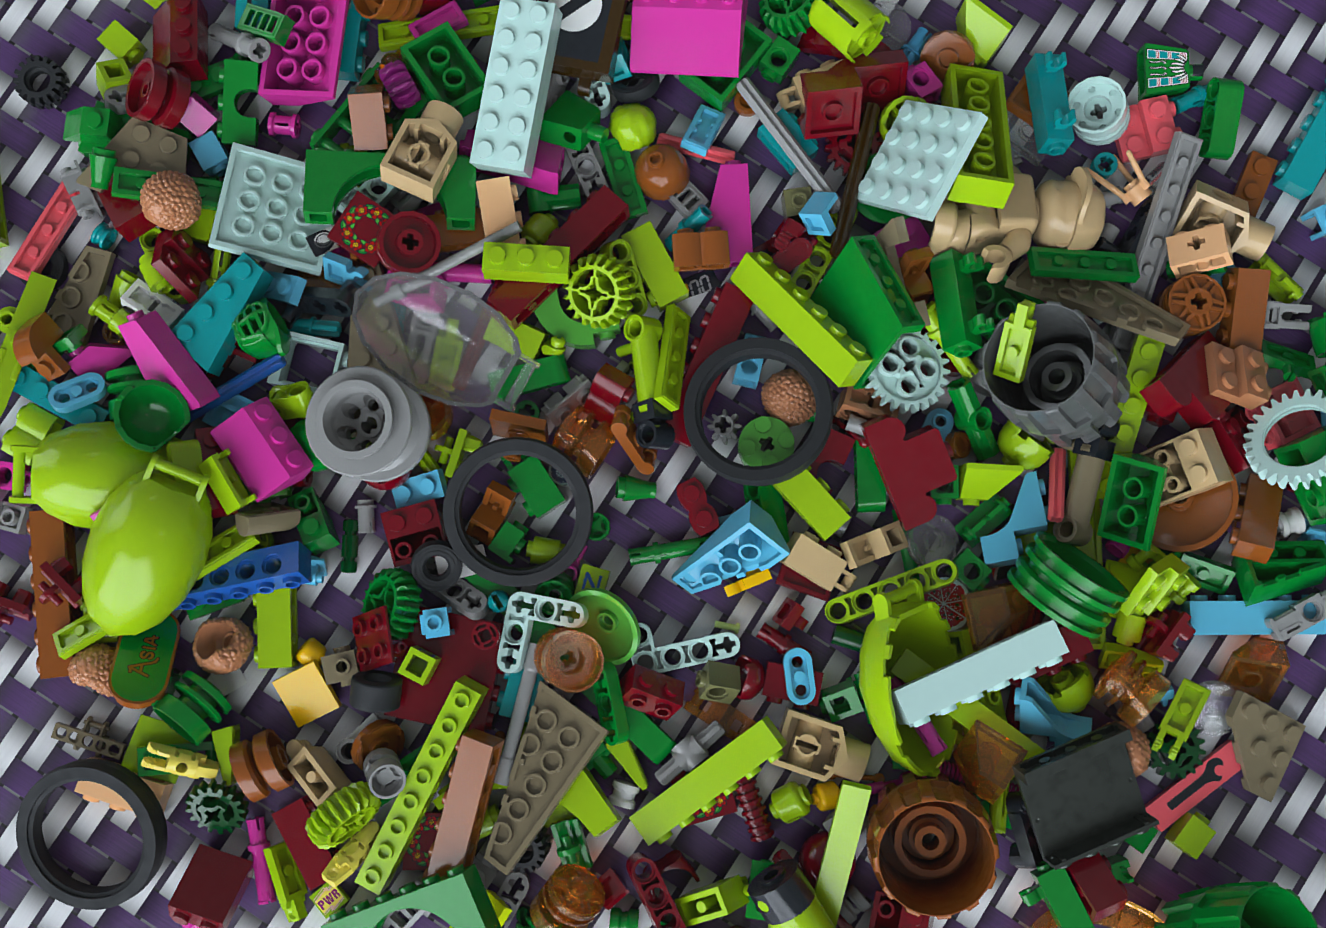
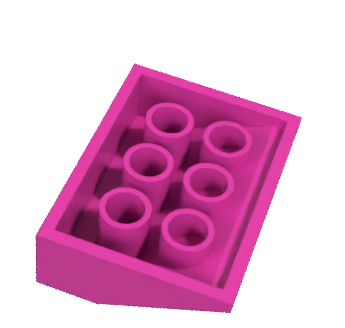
M271 0L270 10L287 15L295 24L284 47L268 41L271 52L268 59L262 62L258 94L272 105L301 106L336 98L349 0ZM277 21L274 22L273 27H272V29H271V31H270L271 33H272V31H273V29H274V27H275Z
M633 0L630 72L739 78L748 0Z

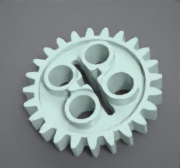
M921 331L901 334L891 347V353L887 352L867 378L870 383L865 386V389L874 388L875 390L871 396L872 399L880 396L882 398L880 406L889 402L890 411H894L899 406L901 414L906 413L909 409L912 414L918 412L919 408L924 411L930 407L929 404L933 405L938 402L937 397L945 393L941 387L949 384V381L943 377L951 373L950 370L943 368V365L948 363L949 359L941 358L940 355L944 351L942 349L937 350L935 346L938 342L936 340L931 342L927 333L921 335ZM902 345L908 348L910 354H906L903 351ZM883 361L889 364L891 371H887L883 367ZM920 366L927 370V376L922 373ZM901 382L907 385L909 393L902 389Z

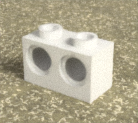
M139 278L120 297L122 308L129 313L142 309L144 314L156 310L171 330L185 316L183 308L164 295L151 292L148 285Z

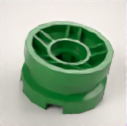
M562 572L548 581L537 584L535 594L569 601L574 595L576 587L572 578ZM551 590H557V591L560 593V595H558V594L555 593V592H550V591H551ZM546 602L542 607V611L549 615L554 614V605L551 602Z

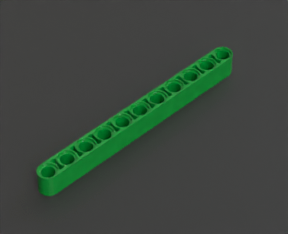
M477 574L464 577L477 590L482 592L487 599L496 590L505 591L509 597L516 592H521L517 587L496 584ZM497 594L493 596L499 609L504 607ZM518 601L517 606L521 607V610L522 608L534 609L535 604ZM506 611L501 612V614H502L504 617H505V615H506ZM534 620L530 642L546 646L544 656L597 707L591 679V669L595 663L587 658L555 624ZM518 624L514 625L523 634L522 627ZM608 698L610 708L612 709L611 701ZM624 706L629 727V739L656 765H659L677 743L648 714Z

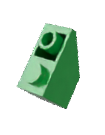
M313 487L287 498L290 507L301 511V518L297 528L303 545L315 556L341 544L334 524Z

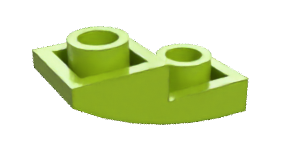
M1104 642L1098 657L1099 668L1127 671L1129 680L1145 683H1157L1164 667L1162 660L1149 653L1110 642Z

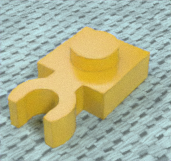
M758 568L746 572V578L725 586L724 590L727 597H730L772 579L769 569L761 571Z

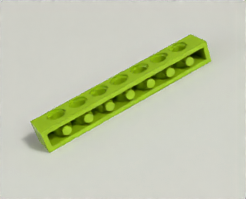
M465 675L456 680L406 778V785L403 791L398 794L354 881L355 883L377 895H380L390 885L457 753L455 747L459 737L468 731L489 688Z

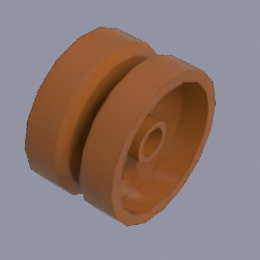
M269 728L253 735L252 742L245 739L230 746L229 760L233 774L241 790L250 801L255 803L270 796L272 789L279 792L294 785L295 777L287 768L291 759L281 739L272 729Z

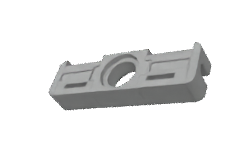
M1326 590L1321 593H1312L1289 605V610L1273 619L1265 618L1264 623L1266 627L1273 630L1271 633L1275 641H1285L1326 619ZM1307 603L1314 604L1317 610L1316 615L1311 619L1307 618L1303 612V608Z

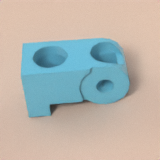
M746 333L744 339L762 336ZM750 359L739 362L732 384L756 390L764 359Z

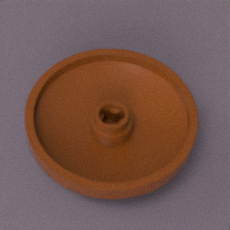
M1229 465L1228 468L1233 481L1159 507L1152 539L1153 545L1170 552H1190L1212 544L1227 531L1235 517L1239 501L1237 481Z

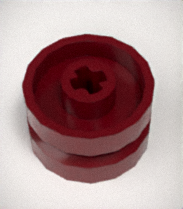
M151 58L143 59L136 66L127 87L125 99L127 114L144 122L150 120L155 126L166 130L173 129L182 119L189 103L191 93L189 74L174 67L166 68L163 63Z
M415 211L399 212L389 217L379 228L375 239L376 255L381 264L390 272L402 276L415 275L429 268L438 258L441 249L440 233L435 223L426 215ZM405 239L409 240L412 244L409 250H407L406 244H402V241Z

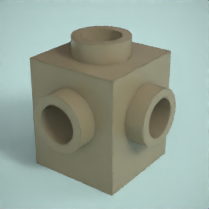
M350 645L334 648V654L320 657L326 685L341 682V687L351 685L352 675L360 672L359 663L356 658L357 649L351 650Z

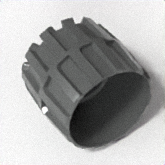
M1047 301L1045 304L1035 305L1032 319L1037 320L1035 326L1037 328L1025 378L1019 384L993 375L1004 323L1009 317L1006 319L1002 318L995 326L992 336L984 344L981 353L983 371H981L980 375L983 386L992 395V401L1013 424L1041 442L1047 437L1059 447H1072L1073 439L1081 438L1084 443L1092 442L1101 437L1098 429L1102 425L1112 427L1117 423L1123 414L1118 408L1119 402L1126 403L1130 395V382L1126 378L1127 366L1109 336L1078 309L1071 310L1063 303L1056 301Z

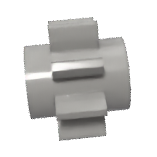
M723 409L722 415L718 417L712 414L713 424L707 425L709 430L715 431L711 438L716 441L721 437L724 445L728 444V439L734 438L738 441L739 439L736 436L737 430L743 429L742 425L735 423L739 416L735 413L729 417L726 409ZM725 422L731 426V428H726V433L720 429V427L725 425Z

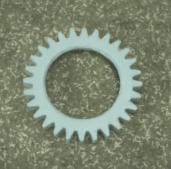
M1306 389L1301 397L1298 391L1294 390L1291 399L1284 393L1280 403L1271 399L1272 408L1260 407L1264 415L1254 414L1252 417L1256 424H1247L1250 433H1246L1243 436L1247 442L1243 444V448L1246 451L1245 457L1252 470L1257 472L1262 480L1266 479L1270 485H1275L1277 481L1281 489H1285L1289 482L1292 490H1297L1299 482H1302L1305 489L1308 490L1311 480H1314L1318 486H1322L1321 477H1326V455L1308 465L1287 466L1276 462L1268 455L1264 442L1272 426L1281 418L1291 413L1303 410H1315L1326 413V397L1323 390H1318L1313 396L1311 390Z

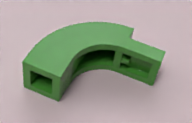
M558 289L534 311L544 330L551 337H563L566 340L565 345L568 347L586 350L596 349L594 338L599 337L600 341H606L616 338V334L621 333L619 324L611 325L606 329L601 328V326L594 329L591 328V324L582 325V323L569 318L561 308Z

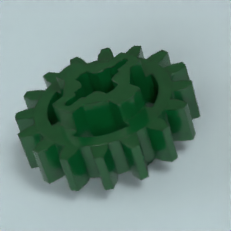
M1154 722L1155 725L1152 727L1154 731L1144 732L1150 741L1151 760L1148 766L1152 769L1156 768V774L1163 776L1166 773V777L1174 779L1176 774L1182 779L1186 778L1185 771L1195 774L1196 771L1193 765H1202L1203 762L1198 757L1199 755L1206 754V751L1200 749L1199 746L1205 743V739L1196 737L1200 730L1193 727L1188 737L1190 744L1183 742L1174 761L1168 758L1170 746L1175 744L1177 738L1166 733L1164 743L1161 749L1158 750L1163 756L1161 761L1157 752L1151 749L1160 731V725Z
M212 779L210 784L202 780L199 786L194 785L185 801L188 804L185 811L192 813L189 818L191 821H199L197 826L199 828L206 826L210 833L213 829H217L219 834H223L225 829L232 833L235 827L240 828L243 821H245L249 812L247 809L249 801L243 800L245 796L243 792H236V785L228 787L225 780L221 784H217L215 779Z

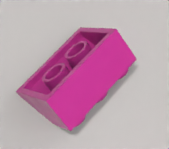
M267 396L244 406L210 432L222 451L227 448L231 451L227 458L250 493L256 494L257 503L303 480L314 466Z

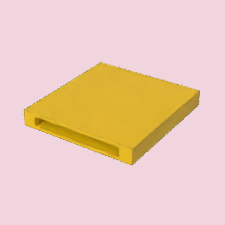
M316 659L272 682L298 728L342 705L331 685H326L324 673Z

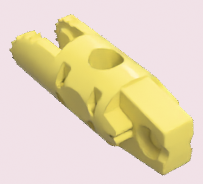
M149 742L147 750L158 756L167 757L166 760L148 756L144 757L141 762V766L187 776L193 779H199L200 777L216 779L219 771V763L207 759V755L156 742Z
M370 821L368 825L364 826L356 835H353L334 855L322 872V878L325 882L336 888L365 861L380 832L377 821Z

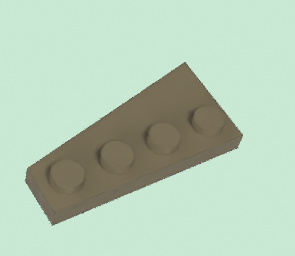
M87 245L68 274L69 279L64 288L59 289L54 297L56 301L47 313L63 332L78 324H83L88 330V333L81 339L83 347L88 344L96 316L88 314V310L92 303L100 295L104 294L116 254Z

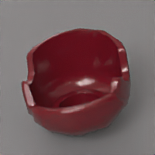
M741 655L735 663L736 666H740L741 691L736 697L741 700H751L760 693L764 686L765 670L757 659Z

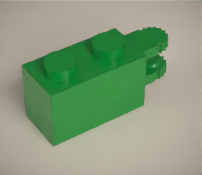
M521 455L523 461L514 467L511 461L500 457L509 470L507 473L510 479L507 482L513 492H520L526 500L522 505L530 517L536 515L538 519H541L567 502L540 459Z

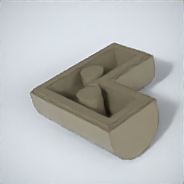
M275 502L252 504L248 506V511L235 513L236 527L242 537L290 530L299 524L301 518L300 510Z

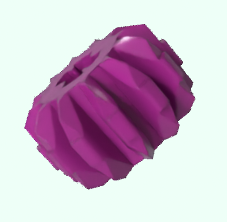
M402 61L390 62L379 70L380 79L397 108L401 110L407 107L410 108L421 100V93Z

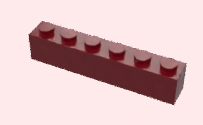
M604 185L599 190H594L580 209L573 210L568 216L567 222L561 228H555L543 245L570 247L571 267L572 264L578 263L577 260L579 258L593 254L630 217L629 206ZM506 280L502 285H497L491 291L487 300L491 309L516 330L561 284Z
M725 282L721 288L716 287L712 294L710 302L714 303L710 313L707 311L704 313L699 325L703 330L699 338L694 337L688 350L692 355L689 362H685L679 410L673 411V420L667 421L674 428V442L686 448L691 447L684 423V400L691 378L699 366L711 354L723 346L737 341L753 304L737 286ZM722 373L715 379L707 391L702 407V419Z

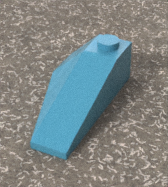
M750 500L734 512L672 575V580L689 593L694 594L721 585L722 580L734 576L739 579L745 577L746 572L758 568L761 571L769 569L788 556L790 549L772 516Z

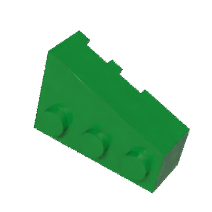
M1275 541L1274 551L1267 564L1233 556L1231 564L1236 569L1235 576L1245 606L1247 607L1321 584L1326 576L1325 541Z

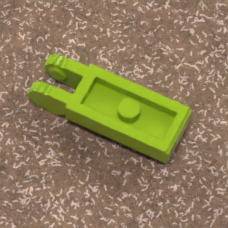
M1184 678L1159 726L1160 731L1151 749L1156 752L1161 749L1166 733L1176 737L1177 740L1168 753V758L1174 761L1183 742L1187 741L1211 690Z

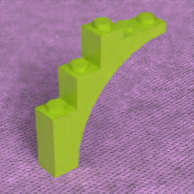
M587 767L582 770L559 803L576 816L594 837L601 836L622 820ZM493 783L492 790L507 789L508 786ZM449 784L438 791L439 796L433 800L438 810H443L444 808L442 798L445 791L449 788Z

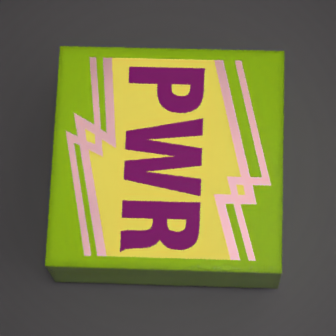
M327 882L309 896L326 919L331 913L337 911L350 900V897L340 885L334 888Z

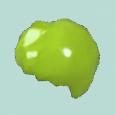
M640 103L622 104L617 106L611 113L608 128L613 137L618 140L622 150L633 151L648 147L654 142L657 122L650 108Z

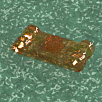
M698 687L694 689L695 694L690 701L687 700L683 706L685 710L707 724H711L715 720L719 722L725 730L724 735L732 741L757 723L730 704L709 701L711 705L705 712L699 708L704 699H699ZM735 719L742 723L737 732L730 728Z

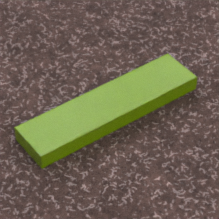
M674 303L666 306L654 399L671 412L679 410L691 319L688 314Z

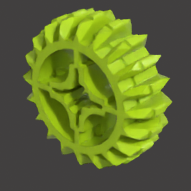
M593 253L587 257L579 258L577 260L578 263L572 264L570 267L572 272L569 274V284L562 286L568 290V294L563 299L570 300L571 303L567 309H574L576 312L573 318L579 319L582 317V325L591 324V328L594 329L600 326L606 329L611 325L619 324L621 322L620 319H625L628 316L627 311L634 307L629 300L637 296L630 292V288L636 285L628 281L632 273H624L625 264H617V257L612 256L608 258L605 253L598 254V256ZM592 269H594L593 276H591L590 283L584 284L588 273ZM615 298L613 306L606 313L605 306H608V300Z
M367 782L351 783L348 787L345 786L340 791L334 792L331 797L326 798V801L318 805L317 809L311 813L305 826L307 835L319 849L325 850L336 847L338 844L352 838L364 826L368 825L369 821L379 811L381 801L371 793Z

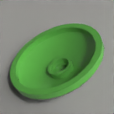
M585 588L575 593L569 599V601L584 604L589 612V618L584 626L580 628L565 627L572 643L587 658L597 663L610 661L615 666L627 662L637 652L641 638L640 627L633 611L620 597L601 588ZM576 608L574 611L564 610V616L572 617L573 621L574 619H579L580 613L576 612Z

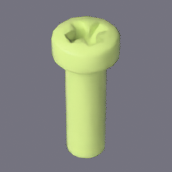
M715 621L714 627L734 631V634H738L740 623L735 625Z

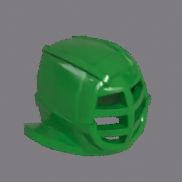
M264 297L256 302L246 304V308L237 315L231 324L235 339L241 350L256 359L261 360L275 354L285 356L290 351L291 334L287 324L276 308Z

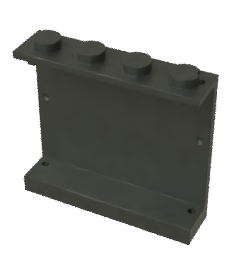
M1116 721L1012 766L1042 859L1055 870L1067 868L1077 860L1084 857H1092L1104 848L1119 845L1125 839L1136 834H1144L1150 828L1159 825V821L1146 812L1125 743L1133 740L1130 729Z

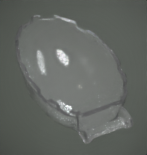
M400 271L374 276L355 291L352 319L361 343L373 354L384 370L416 393L433 400H438L452 406L477 408L491 405L494 402L513 413L516 409L514 405L535 368L539 369L541 365L538 361L521 352L517 336L499 312L474 293L438 277ZM519 358L526 363L505 400L497 395Z

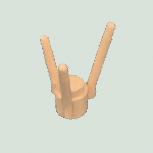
M1127 150L1126 155L1137 175L1135 179L1118 157L1113 154L1117 158L1118 169L1129 182L1123 188L1126 193L1119 190L1090 168L1085 167L1089 170L1094 180L1117 195L1125 205L1131 202L1135 207L1153 193L1149 188L1151 184L1144 177L1131 150Z

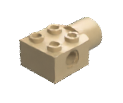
M432 100L429 101L420 118L405 119L380 164L381 181L433 204L457 159V141L455 137L464 122L462 115L449 104Z
M1196 180L1181 206L1172 236L1181 231L1189 232L1201 229L1208 224L1224 223L1229 234L1232 253L1235 252L1251 260L1258 261L1272 241L1275 226L1249 215L1248 201Z
M789 707L785 708L779 732L787 741V744L782 748L784 754L771 764L826 782L833 774L858 783L861 781L870 756V744L844 736L843 727L839 724Z

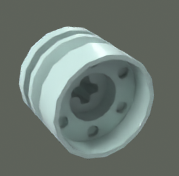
M1103 76L1090 77L1078 83L1070 92L1068 97L1070 110L1075 109L1076 122L1072 127L1077 136L1084 142L1096 146L1110 144L1119 139L1127 130L1130 122V107L1120 84L1113 79ZM1097 112H1103L1102 119L1097 118Z

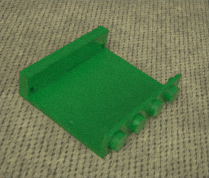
M875 235L852 236L810 297L815 304L827 310L828 316L835 323L842 325L847 330V335L853 341L862 344L866 348V353L873 359L853 386L854 389L865 388L870 383L867 378L901 334L920 332L926 325Z

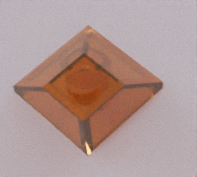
M1011 582L961 595L973 651L986 648L1023 631L1032 611L1031 602Z
M1256 636L1233 651L1213 688V694L1234 697L1236 690H1239L1261 702L1269 703L1290 667L1284 641H1275L1274 639Z
M976 720L952 754L967 789L993 805L1005 791L1014 776L1012 766L1022 762L1028 750L981 721Z

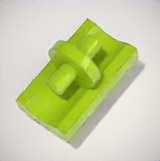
M459 429L453 449L451 448L454 438L446 436L444 446L435 445L434 450L441 452L438 463L446 465L448 457L451 455L444 475L448 478L453 476L455 470L463 461L466 451L472 453L483 445V441L471 435L468 430Z

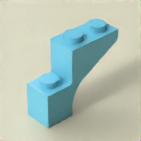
M1036 471L1025 475L1008 524L994 534L980 537L984 562L990 569L1013 565L1019 555H1024L1021 538L1015 539V536L1037 533V531H1047V522H1050L1047 519L1048 505L1043 506L1042 495H1046L1043 479L1037 478Z
M1026 677L1022 679L1021 688H1015V721H1020L1021 733L1049 736V741L1055 742V747L1092 731V718L1062 713L1057 710L1049 695L1034 678Z

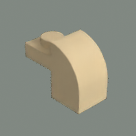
M898 520L840 543V547L851 570L907 548L909 544Z

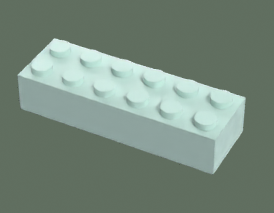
M500 0L469 161L478 170L532 178L563 16L555 3L536 0Z
M1054 619L1036 624L891 690L895 716L899 725H909V728L919 727L931 721L929 715L934 713L936 716L940 714L941 716L958 709L956 703L960 701L961 704L971 703L984 697L982 693L984 690H987V692L998 691L1009 686V679L1011 678L1013 680L1024 679L1037 673L1035 669L1037 666L1041 669L1062 662L1061 655L1068 653L1069 649Z

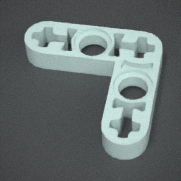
M528 592L514 593L508 601L498 650L497 664L500 670L505 673H517L523 669L534 620L570 628H580L587 623L589 618L587 608L584 604ZM518 601H524L525 603L535 604L534 609L522 608L521 610L517 603ZM546 602H551L555 608L554 614L549 618H546L542 613V607ZM576 608V612L580 613L579 619H574V621L572 617L562 616V610L574 611ZM516 624L520 625L523 629V635L517 641L511 637V629ZM508 645H520V649L508 648ZM510 656L516 659V664L511 666L509 662H506V658Z

